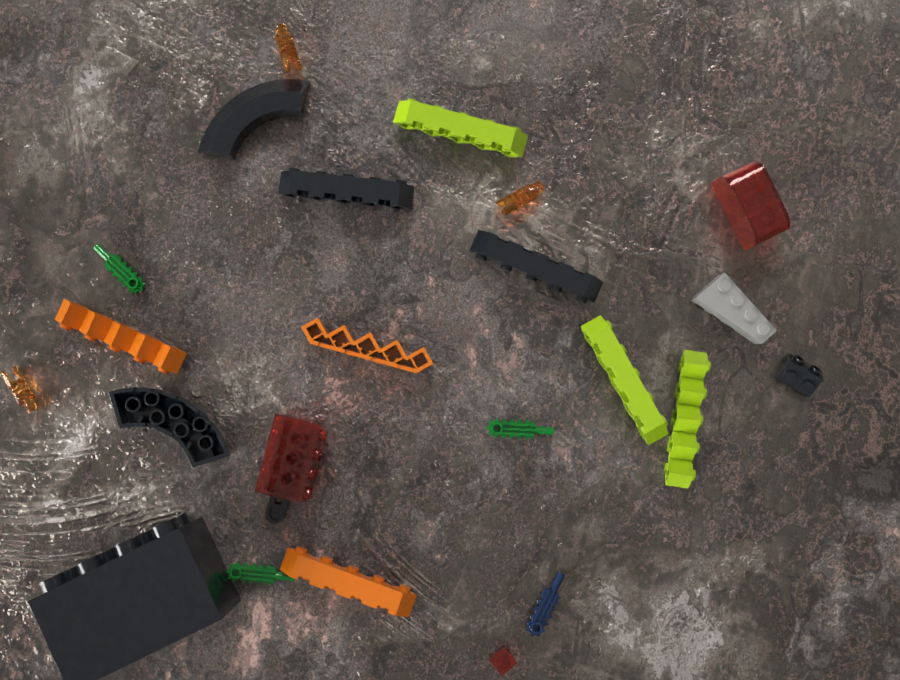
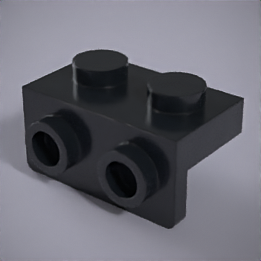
M790 353L787 355V361L775 374L777 379L807 397H810L824 381L820 368L815 365L810 366L805 363L802 357L794 356Z

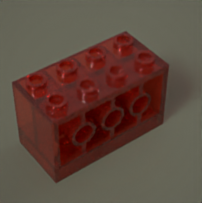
M275 414L254 492L299 503H304L311 499L313 493L311 483L317 477L318 469L315 467L317 461H320L323 450L320 448L322 442H325L328 431L325 430L326 427L321 424ZM301 436L303 441L298 445L297 438ZM296 455L298 461L293 464L292 457ZM291 474L293 480L288 483L287 477Z

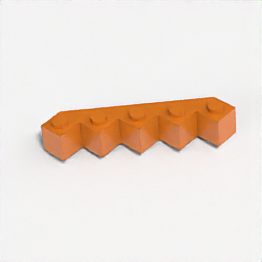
M67 299L63 300L54 319L60 323L61 328L69 331L72 328L79 330L85 334L84 338L93 342L96 339L104 341L110 345V350L118 353L121 350L128 352L134 356L133 360L143 364L145 361L153 363L159 367L158 371L167 375L170 372L178 374L187 354L179 348L165 344L161 340L143 334L132 327L116 322L105 315L89 310V308Z
M318 317L301 326L309 343L315 346L416 374L434 365L424 347L407 356L398 340L381 348L371 332L355 341L346 325L329 333L322 320Z
M300 546L287 548L280 570L289 577L297 580L302 578L309 581L310 585L321 589L329 588L336 591L335 594L351 599V597L361 600L362 604L375 609L377 607L387 609L388 613L394 616H410L417 595L410 591L411 588L404 584L392 586L385 582V578L382 576H365L359 572V568L348 565V567L338 566L328 556H322V558L313 557L307 553L308 550Z

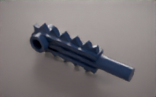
M560 572L557 573L550 589L543 588V592L540 593L542 599L537 600L539 606L533 607L535 613L530 614L532 620L526 621L528 625L526 631L530 632L531 637L534 635L540 637V634L545 632L543 626L549 625L547 619L552 618L550 612L556 611L554 604H559L558 600L561 598L557 591L565 577Z

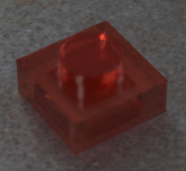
M505 646L489 658V661L501 676L517 664Z

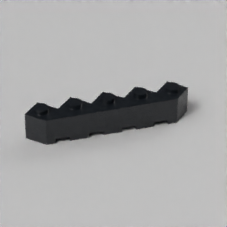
M289 168L288 171L281 172L278 194L291 198L306 197L317 201L333 200L343 204L359 203L370 207L386 206L396 210L412 209L414 186L408 185L407 181L396 180L394 182L381 180L377 177H369L368 179L354 177L350 174L333 175L323 171H316L315 173L301 171L297 168Z
M478 230L469 250L476 254V259L486 262V260L495 261L501 265L500 268L507 272H511V270L519 271L526 275L525 279L534 283L537 280L545 282L551 286V290L557 293H561V291L569 292L576 296L575 300L586 304L587 301L595 303L603 281L594 275L574 269L575 267L551 260L548 256L539 252L529 251L523 248L524 246L510 240L500 239L498 235L491 232Z

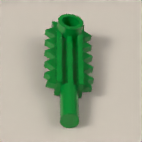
M100 244L94 246L93 249L105 260L104 267L107 268V272L112 271V277L118 276L117 282H123L122 287H128V292H133L135 295L139 291L143 292V288L146 285L143 282V277H138V272H132L133 267H127L128 262H122V256L119 257L117 253L110 255Z
M496 418L494 421L489 420V426L486 427L489 430L488 435H493L495 439L499 435L503 439L508 435L510 439L516 436L519 440L523 436L527 440L528 438L533 439L535 434H554V427L535 426L533 420L529 422L528 419L524 423L520 419L515 423L513 419L507 422L504 418L500 422Z
M238 561L236 564L230 563V569L226 570L229 574L228 579H233L235 583L239 579H241L242 583L249 580L250 584L256 580L258 585L264 581L266 586L268 584L273 586L276 580L295 582L294 578L289 577L284 572H277L276 567H271L270 564L266 568L262 563L258 567L255 563L249 566L247 562L241 566Z

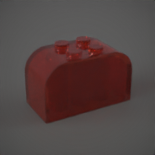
M754 160L718 177L711 183L744 251L789 230V214L767 170L759 161Z

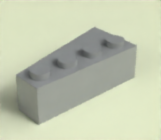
M726 273L718 275L690 300L704 308L709 314L720 319L725 325H729L734 331L755 345L764 343L777 331Z

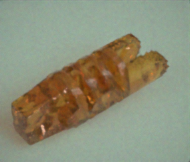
M284 23L277 24L275 41L285 71H291L289 60H293L296 70H301L302 65L291 33L287 32Z
M540 181L527 184L523 188L501 198L496 204L498 207H504L502 213L506 216L520 208V206L522 207L535 200L539 194L544 192L543 185Z
M17 366L12 367V372L17 378L14 381H11L5 371L0 372L2 379L19 406L23 405L28 413L35 411L37 406L33 400L36 397Z

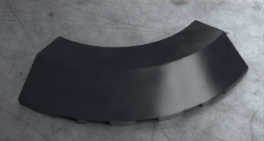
M299 79L273 80L261 83L238 94L224 105L212 119L202 137L198 153L235 161L247 134L266 123L267 120L276 117L302 118L310 81Z
M133 387L109 392L119 429L135 426L150 427L165 433L180 444L190 460L192 468L231 456L226 442L215 424L204 412L186 399L173 393L153 388Z

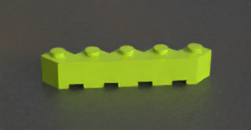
M411 98L399 101L393 123L406 130L419 129L432 137L445 136L456 143H471L482 150H497L507 157H523L528 135L523 133L519 127L502 125L493 120L476 118L467 113L450 111L441 106L424 104Z
M600 315L580 326L586 341L594 349L598 362L607 372L613 388L622 398L626 411L635 421L638 432L646 443L650 445L668 435L667 420L657 410L653 403L655 400L652 394L645 389L640 380V373L636 368H633L626 355L625 347L618 342L613 333L614 329L610 321H605Z
M684 350L679 362L678 371H681L679 381L676 382L674 395L676 407L672 410L671 425L673 428L672 434L668 439V463H665L664 468L665 485L689 489L691 482L695 481L696 470H693L692 461L700 449L696 433L698 428L703 425L700 405L707 396V388H704L703 380L711 368V362L708 361L707 353Z

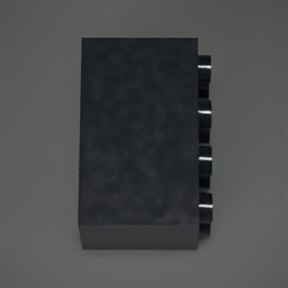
M184 513L40 582L39 585L43 594L29 600L28 603L62 679L99 680L222 620L241 599L232 579H228L227 568L203 517L190 522L187 514Z

